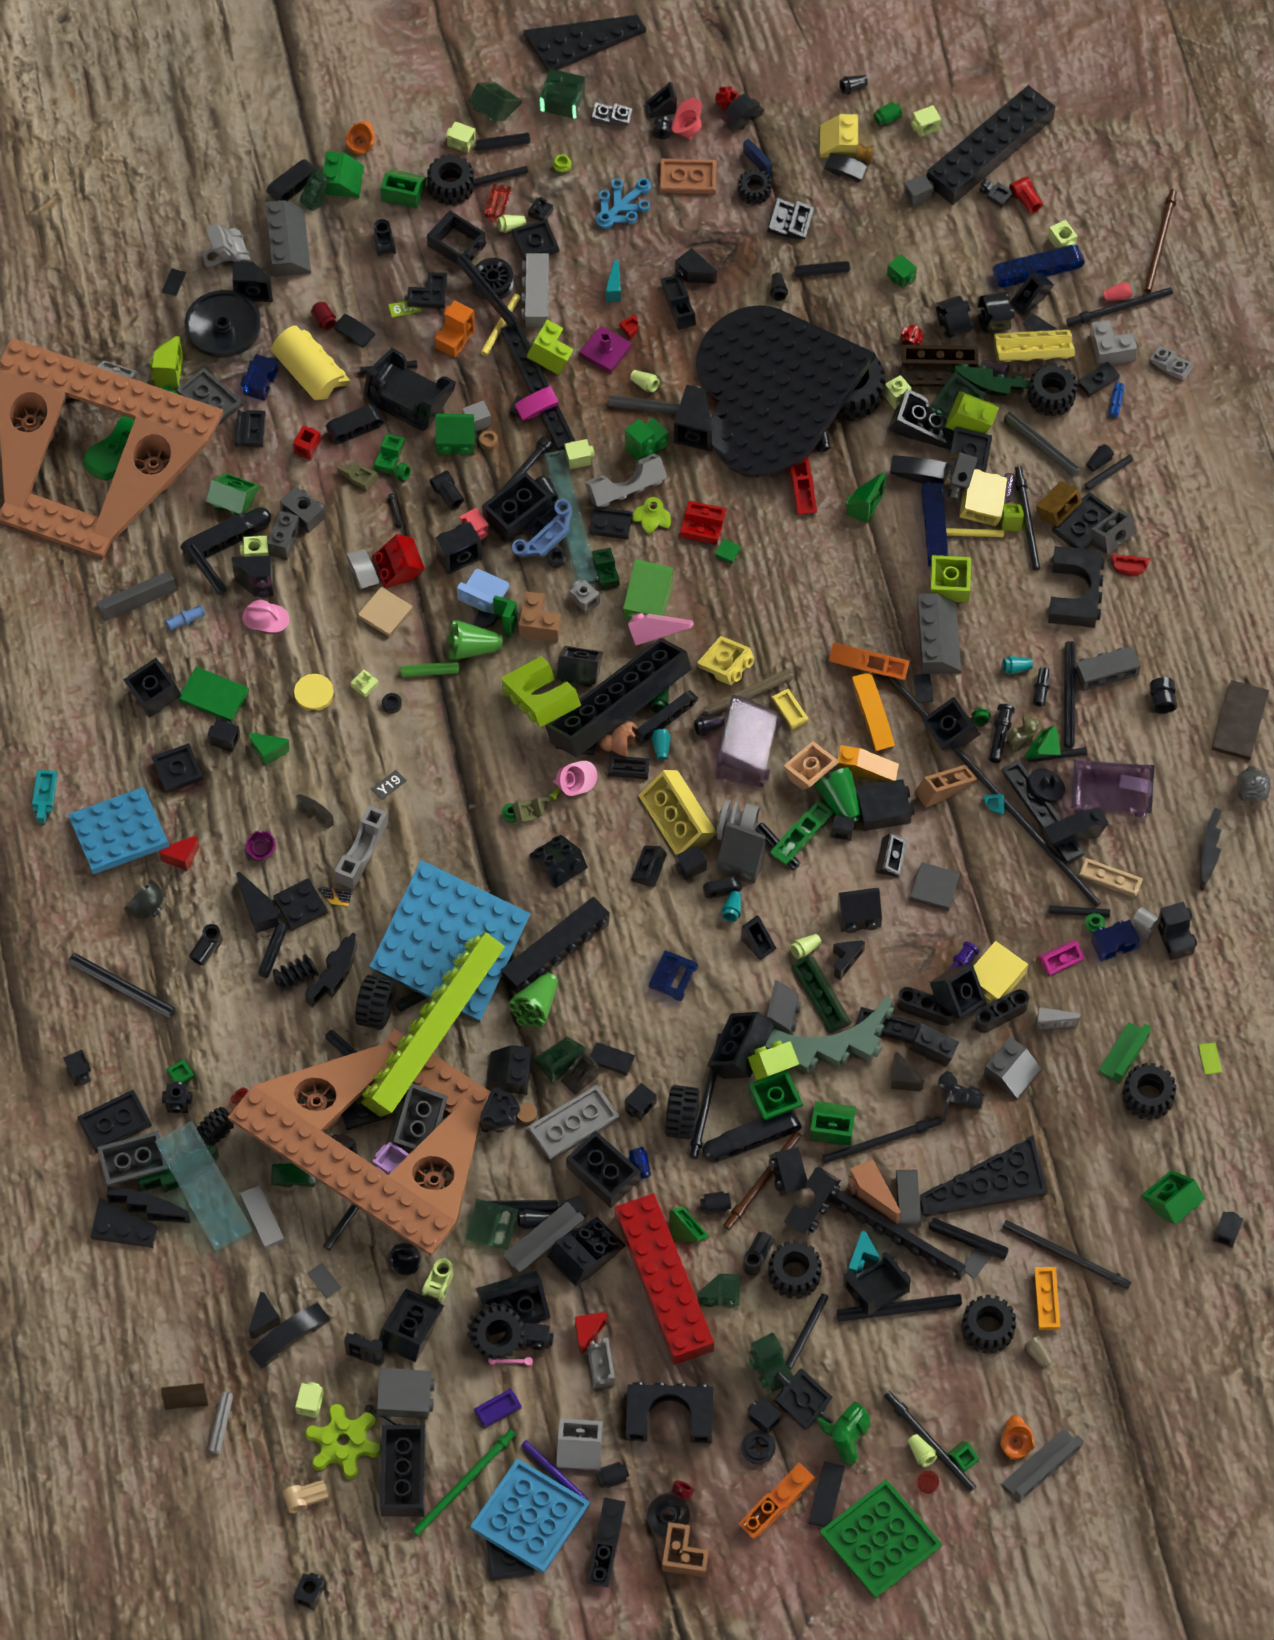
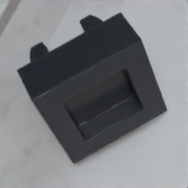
M542 197L537 198L529 208L528 215L539 221L545 220L553 211V205Z

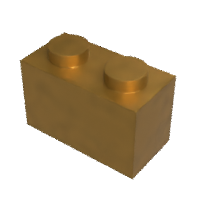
M1060 481L1036 505L1040 520L1058 527L1082 503L1078 488Z

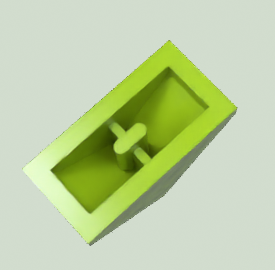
M1004 504L1002 530H1022L1024 513L1021 504Z

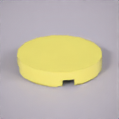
M306 675L300 678L295 685V700L301 708L307 711L323 710L333 700L334 691L332 683L323 675Z

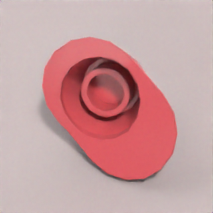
M690 98L682 102L676 111L672 124V131L681 134L688 140H691L702 126L700 120L702 104L699 99Z

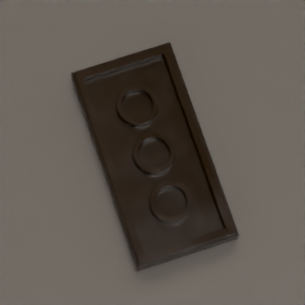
M1231 680L1212 750L1251 760L1270 690Z

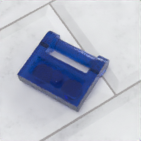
M665 950L650 980L649 988L672 996L675 1000L682 1001L693 972H696L699 965L692 960ZM683 966L686 968L677 989L673 988L672 984L680 967Z

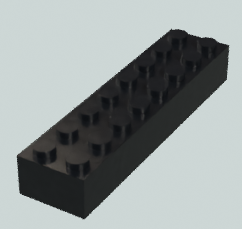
M1027 85L927 170L926 177L932 181L934 191L951 205H954L1054 119L1055 105L1031 86Z
M659 638L580 698V707L546 724L545 727L551 744L577 758L692 670L687 651L663 638Z

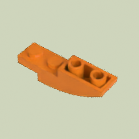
M833 642L829 662L903 680L906 679L910 662L909 660Z
M799 1462L770 1493H767L738 1525L753 1539L757 1538L802 1496L801 1493L816 1478Z

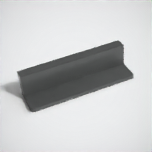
M167 571L97 601V607L104 620H109L176 591L175 579Z
M566 1202L504 1253V1257L514 1270L520 1274L551 1249L555 1241L570 1233L585 1218Z
M1065 1429L1061 1430L1003 1482V1486L1021 1502L1079 1451L1084 1440L1079 1435L1073 1438Z

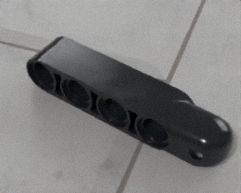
M259 507L247 513H240L185 540L180 548L190 564H196L187 552V547L196 544L207 559L243 541L244 537H251L255 533L267 528L271 522L270 511L264 507Z
M794 1110L767 1120L760 1118L726 1131L719 1137L707 1141L703 1145L702 1154L707 1161L717 1163L789 1136L795 1131L798 1132L802 1126Z

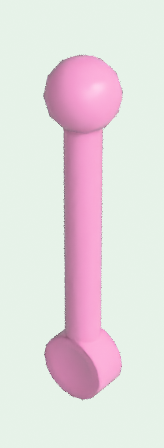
M531 1357L496 1360L489 1358L488 1362L490 1365L495 1363H516L531 1366L533 1359Z

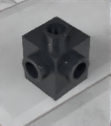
M182 1082L167 1084L166 1091L162 1092V1103L166 1104L167 1112L188 1113L189 1104H192L193 1093L189 1092L188 1084Z

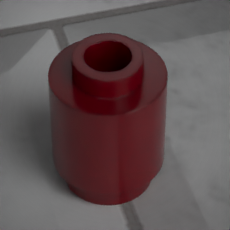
M317 302L313 305L311 314L318 325L324 330L332 329L337 321L326 302Z

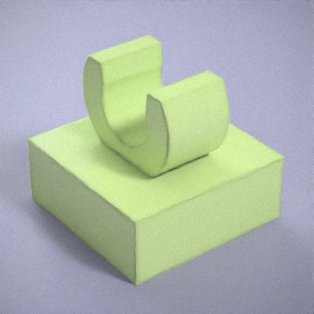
M363 670L350 682L351 687L365 698L379 685L378 680L366 670Z

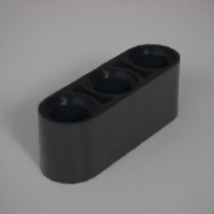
M302 159L268 185L266 192L275 201H289L317 179L319 171L306 159Z
M370 404L329 421L325 428L333 443L341 444L378 429L383 425L384 420L374 404Z
M903 987L899 991L897 1005L900 1010L943 1026H948L954 1021L953 1014L943 1015L941 1013L949 1011L936 1001L934 995L912 987ZM908 997L911 1001H904L903 998ZM928 1004V1005H930L931 1007H930V1008H924V1007H922V1005Z
M1018 989L979 1009L975 1017V1028L981 1033H986L1025 1013L1028 1009L1029 994L1023 989ZM1015 1000H1022L1024 1003L1018 1004ZM1004 1009L1006 1013H1000L997 1010ZM986 1018L989 1022H982L980 1019Z

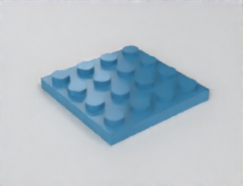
M144 787L68 814L92 874L169 847L168 840Z
M517 1458L470 1526V1530L544 1575L590 1507V1502Z

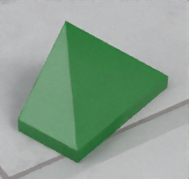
M1055 725L1040 731L1025 754L1026 759L1061 755Z
M684 1206L673 1208L669 1211L670 1233L674 1242L696 1243L709 1238V1235Z

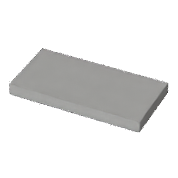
M595 1085L527 1127V1130L551 1162L582 1143L595 1130L600 1132L618 1121L620 1116L598 1085Z

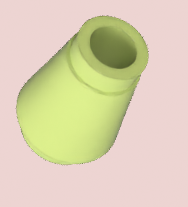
M501 215V217L497 218L499 232L507 233L512 231V229L526 225L524 215Z
M634 370L630 375V380L646 392H655L659 386V379L654 374Z
M817 934L794 940L793 944L790 945L791 952L797 959L804 958L821 945V939Z
M918 1434L909 1438L908 1444L919 1465L928 1467L936 1461V1451Z

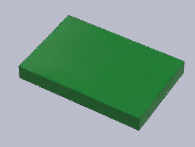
M196 666L181 691L182 696L178 698V701L232 723L249 693V688Z

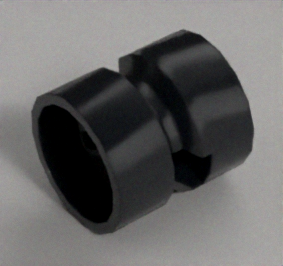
M1167 677L1152 680L1149 683L1152 711L1158 714H1167L1177 709L1175 681Z

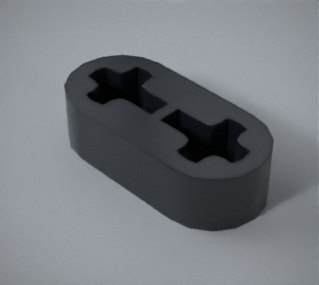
M738 877L710 881L703 885L706 898L730 895L731 891L740 892L742 890L741 881Z

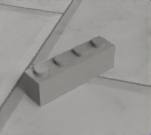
M526 253V261H522V272H526V277H522V288H526V292H522V304H525V308H522V320H525L526 327H543L549 313V253Z

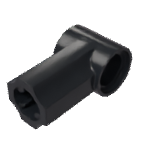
M446 470L430 479L434 492L441 495L449 509H456L464 502V498L456 488L449 471Z
M208 924L203 928L202 936L189 954V958L194 963L205 966L214 950L222 944L223 937L217 925ZM210 934H217L215 938H208Z
M766 1232L757 1233L751 1247L744 1255L743 1270L746 1274L753 1276L761 1271L762 1264L775 1241L770 1234ZM753 1260L756 1261L758 1264L751 1265L748 1263V1261Z

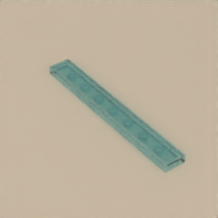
M564 450L545 453L550 479L559 495L557 501L565 499L572 507L569 523L571 532L566 536L577 580L580 583L583 580H586L589 584L598 583V576Z

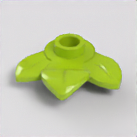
M651 497L645 501L643 506L635 509L633 521L642 522L644 531L649 535L656 530L658 525L669 529L671 516L663 508V503L659 498ZM654 503L657 505V508L651 509L650 505Z

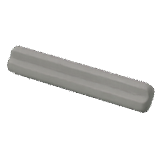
M222 1392L209 1444V1452L212 1454H219L221 1452L233 1395L230 1392Z

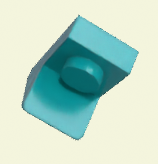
M865 1231L861 1232L848 1268V1272L851 1271L854 1275H857L858 1271L862 1272L865 1261L874 1264L879 1262V1255Z

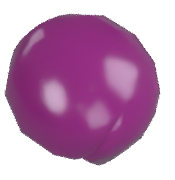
M255 831L247 838L245 843L246 852L253 860L265 861L272 857L276 850L275 838L269 831Z

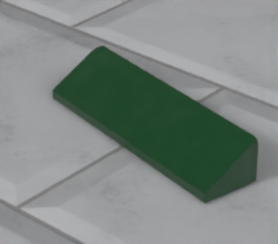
M806 955L792 966L830 1033L852 1023L814 957Z

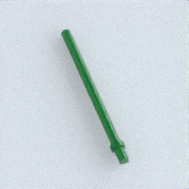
M509 1429L503 1437L500 1436L497 1439V1443L417 1524L412 1532L419 1536L503 1448L506 1449L509 1446L508 1443L516 1436V1433Z

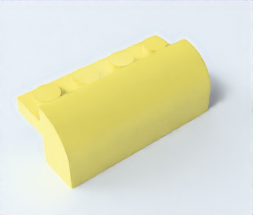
M296 325L284 330L270 348L271 352L314 400L328 399L334 387L348 386L351 381L345 375V372L336 365L333 358L328 356L323 347L312 338V335L306 330H300Z

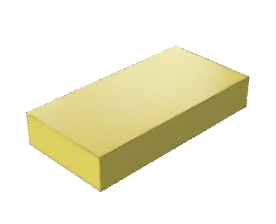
M789 689L771 697L772 703L790 730L808 722V717Z

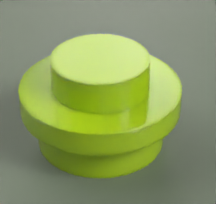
M558 155L553 161V168L561 173L567 172L571 168V160L566 155Z

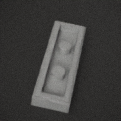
M258 1185L240 1193L264 1248L267 1249L285 1241L260 1186Z

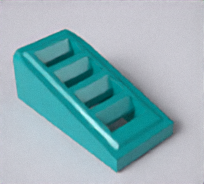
M614 260L605 291L606 302H620L621 300L618 260Z

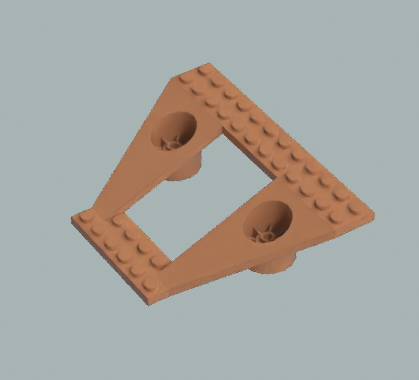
M12 338L0 359V442L5 501L0 510V523L103 559L111 543L162 491L170 488L175 483L180 472L208 445L224 414L223 409ZM66 396L135 419L99 517L31 494L47 447L54 438L55 426ZM139 465L144 466L142 469H137Z
M394 1029L381 1045L253 1085L228 1116L229 1121L429 1256H433L457 1225L480 1127L481 1112L490 1094L489 1090L432 1053L412 1084L448 1096L444 1112L449 1114V1116L387 1175L323 1131L332 1128L339 1121L342 1113L362 1095L368 1086L375 1082L373 1079L378 1070L384 1069L387 1064L385 1063L386 1058L391 1052L395 1053L398 1048L396 1044L404 1034ZM314 1090V1094H311L310 1096L306 1094ZM316 1090H325L323 1094L316 1092ZM331 1093L336 1099L327 1100L326 1097ZM302 1097L307 1100V1103L299 1104ZM431 1168L432 1172H429L427 1175L423 1173L424 1170ZM433 1168H442V1170L438 1172L434 1171ZM448 1171L453 1177L444 1178L443 1175ZM418 1175L424 1178V1182H416ZM451 1183L447 1187H444V1184Z

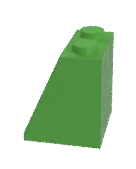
M635 559L623 607L624 619L630 621L632 616L643 613V615L655 614L665 616L673 589L672 567Z

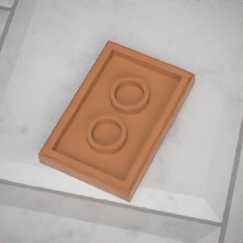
M661 159L660 193L716 194V160Z

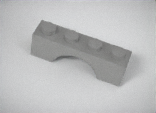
M652 454L637 460L633 476L623 483H612L607 477L601 475L586 481L585 485L592 504L597 507H605L613 500L627 498L628 494L632 492H642L649 485L661 484L662 480L667 478L661 457Z
M368 805L360 821L359 830L351 849L346 855L342 856L334 871L337 883L355 889L388 825L387 812Z

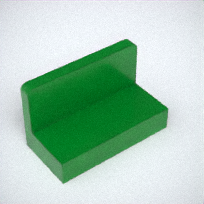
M495 595L493 598L494 614L498 615V619L503 621V635L511 637L517 624V603Z

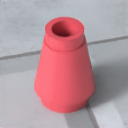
M1121 282L1103 291L1106 302L1128 300L1129 297H1132L1128 282Z

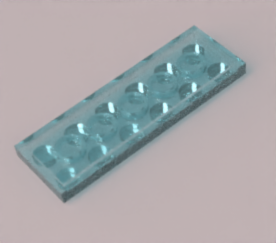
M192 1121L155 1140V1144L215 1252L253 1232Z

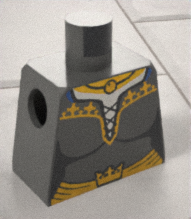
M960 452L948 457L943 486L949 488L948 498L959 500L960 492L969 488L977 457Z

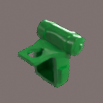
M854 1401L834 1425L820 1417L817 1418L820 1429L833 1438V1443L839 1451V1457L846 1465L857 1463L858 1449L855 1444L861 1436H865L870 1428V1417L863 1406Z

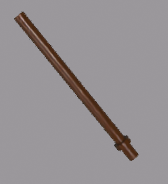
M1175 189L1170 190L1169 196L1165 200L1166 207L1144 289L1146 293L1152 292L1173 206L1177 202L1175 199L1177 191Z

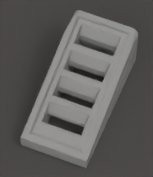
M1040 1007L1036 1029L1078 1026L1080 1014Z

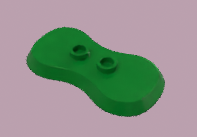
M126 416L121 417L117 421L112 433L106 439L92 445L85 451L82 463L89 473L99 479H113L135 419Z

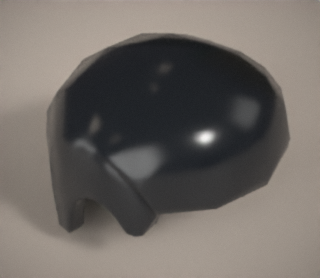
M405 1242L394 1245L389 1255L391 1269L402 1275L415 1274L421 1263L419 1249L415 1245Z

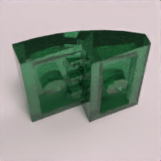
M476 1198L465 1239L508 1250L518 1209Z

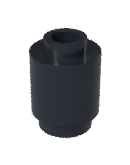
M724 1191L703 1194V1198L700 1199L701 1211H706V1215L723 1213L731 1209L729 1192L724 1193Z
M619 1461L600 1468V1471L596 1472L600 1487L608 1489L627 1482L626 1477H629L626 1465H621Z

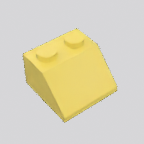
M839 114L820 125V157L828 158L832 152L856 158L858 149V115Z

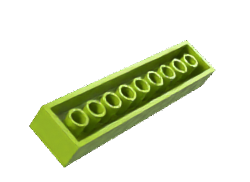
M487 932L480 935L477 934L475 937H470L464 945L466 949L462 954L459 953L453 961L454 967L451 971H446L442 977L443 983L440 987L437 986L430 994L432 999L429 1003L426 1002L419 1010L421 1014L417 1020L414 1019L407 1029L410 1030L406 1036L403 1035L397 1042L396 1046L398 1048L395 1053L391 1052L385 1060L387 1064L384 1069L378 1070L373 1078L375 1080L373 1085L368 1086L362 1093L364 1098L360 1103L379 1117L391 1114L505 948L504 945Z

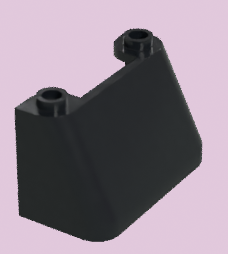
M391 348L367 371L364 397L370 404H374L383 411L424 431L433 423L436 414H439L453 393L456 381L442 376L435 383L406 367L407 360L403 353Z

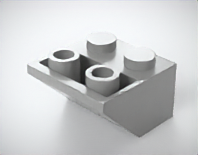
M560 1418L557 1468L600 1471L603 1421Z

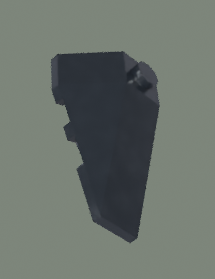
M907 388L892 415L888 429L906 438L950 450L954 430L945 427L947 419L941 415L942 412L939 409L936 410L928 403L929 400Z

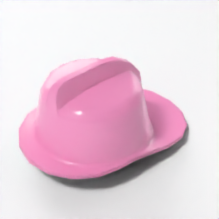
M255 600L250 605H247L243 612L242 620L250 629L277 633L287 627L289 615L281 606L270 604L265 600Z
M578 761L560 768L553 783L557 784V787L564 794L575 796L588 792L595 786L597 771L591 762Z

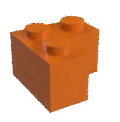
M454 300L450 306L446 307L443 314L445 316L444 327L437 331L434 340L437 350L456 358L475 332L474 310Z

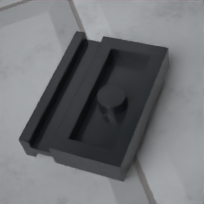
M238 410L235 446L263 447L266 411L246 410L245 412Z
M594 507L590 535L629 539L633 512Z

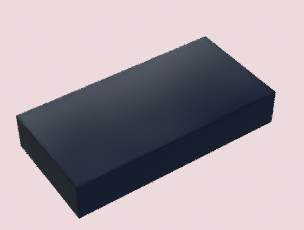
M750 139L743 142V153L761 172L765 171V175H770L772 172V161Z

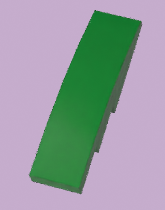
M817 800L811 809L805 812L796 824H793L770 854L784 865H787L819 832L834 812Z

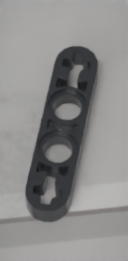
M691 690L685 692L641 725L634 732V738L640 744L645 743L651 738L653 731L664 729L693 707L698 697Z

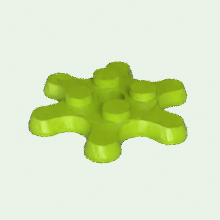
M334 1404L329 1408L331 1420L326 1427L311 1425L305 1430V1437L310 1441L317 1442L321 1447L320 1453L312 1459V1467L316 1471H323L329 1464L337 1463L342 1467L343 1476L346 1479L352 1480L358 1476L357 1460L360 1457L369 1456L377 1458L381 1455V1445L368 1440L366 1436L367 1430L375 1424V1416L372 1413L365 1412L358 1419L350 1420L345 1416L344 1407L340 1404ZM346 1436L350 1440L348 1444L340 1445L337 1442L338 1437Z

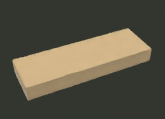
M1085 858L1078 877L1136 898L1143 878Z

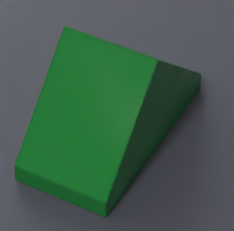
M249 732L250 745L264 765L283 756L290 750L289 739Z

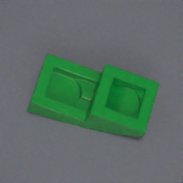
M386 434L380 446V453L374 463V470L392 475L400 457L405 438Z

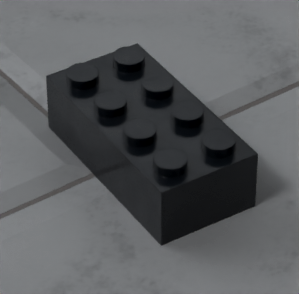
M382 1425L381 1517L425 1516L426 1427L425 1425Z

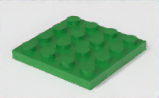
M887 1479L825 1526L819 1533L875 1600L938 1551L943 1545Z

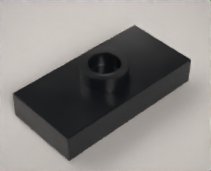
M1107 362L1079 379L1077 384L1090 397L1118 380L1120 374Z
M362 1103L350 1106L342 1113L346 1130L387 1119L386 1115L379 1117Z

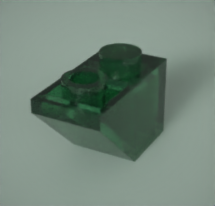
M717 1275L697 1293L699 1305L703 1307L722 1305L725 1308L739 1306L741 1275Z

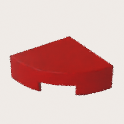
M636 315L619 323V327L629 340L638 331Z

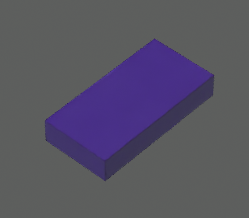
M509 1389L474 1408V1412L485 1429L522 1409V1405L513 1390Z

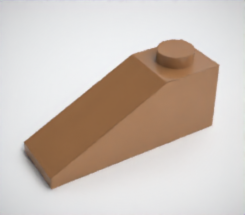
M963 765L924 777L914 793L922 804L928 807L942 802L975 783L977 778L967 765Z

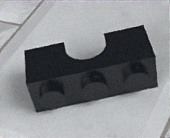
M816 1167L805 1184L815 1194L814 1204L809 1208L799 1203L794 1204L784 1222L804 1235H809L810 1232L814 1233L819 1225L817 1220L820 1215H824L829 1209L830 1204L828 1202L832 1196L835 1197L839 1192L841 1180L824 1169Z

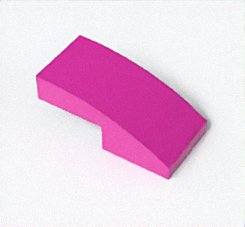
M551 386L525 397L514 406L521 420L525 421L539 416L541 411L558 406L559 401Z

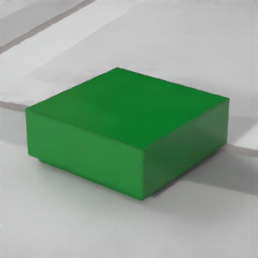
M723 539L715 553V557L733 564L741 550V546Z
M184 1059L166 1069L173 1082L185 1084L195 1078Z

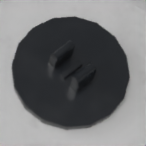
M1036 769L1028 777L1030 789L1036 796L1045 801L1056 802L1061 800L1065 794L1064 782L1057 774L1050 770Z

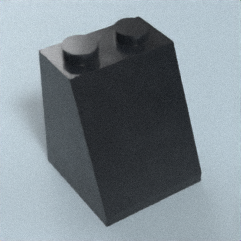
M686 385L674 421V443L711 452L712 424L706 391L696 385Z

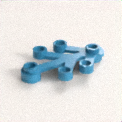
M646 178L639 179L636 187L621 200L623 182L620 179H614L612 181L614 207L608 210L610 193L607 190L600 191L601 212L596 216L597 225L602 229H609L614 223L635 224L637 222L636 211L648 212L650 210V202L641 200L639 204L629 203L639 194L647 195L650 193V181ZM619 212H628L626 215H617Z

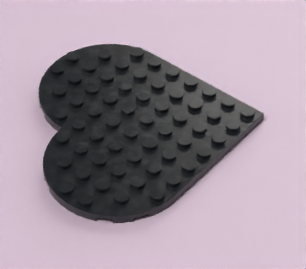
M764 305L748 306L722 317L705 334L696 357L698 378L708 395L718 402L711 424L712 445L720 460L734 472L755 478L770 475V477L785 473V470L793 465H799L816 447L876 358V354L776 307Z

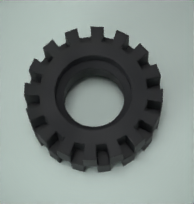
M750 169V172L746 170L744 174L740 175L738 179V195L742 201L746 199L747 204L752 201V205H756L757 201L759 204H762V200L764 202L767 201V197L769 198L771 193V179L768 174L765 175V171L760 173V169H757L756 172ZM756 183L761 185V188L751 190L747 186Z
M224 1107L214 1109V1112L211 1111L209 1116H205V1120L200 1122L196 1133L207 1145H215L216 1142H220L221 1138L224 1139L225 1135L229 1134L230 1129L234 1127V1123L228 1119L230 1113Z

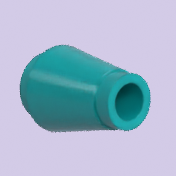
M1007 656V658L1002 660V669L1005 674L1013 675L1032 670L1033 668L1031 658Z
M665 729L655 730L651 739L656 759L666 760L668 759L671 735Z
M731 891L721 909L722 918L728 922H735L741 916L742 894L740 892Z

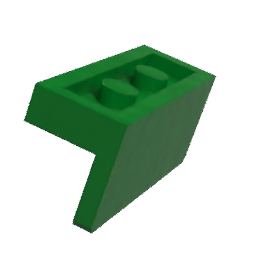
M1128 1023L1099 1069V1072L1120 1084L1149 1038L1152 1027L1144 1023L1140 1029Z

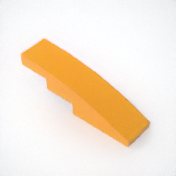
M871 672L851 677L861 714L864 716L875 752L894 747L895 743Z

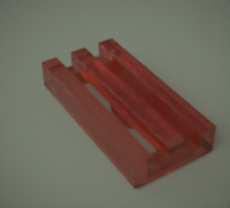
M493 183L485 210L486 218L497 220L501 215H505L512 191L511 187L504 188V185L498 187L497 184ZM498 192L493 212L490 214L495 194ZM506 193L500 215H496L502 194Z

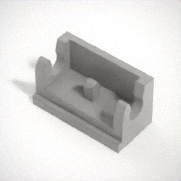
M602 1338L601 1343L595 1344L594 1341L589 1342L587 1350L593 1388L615 1386L608 1338Z

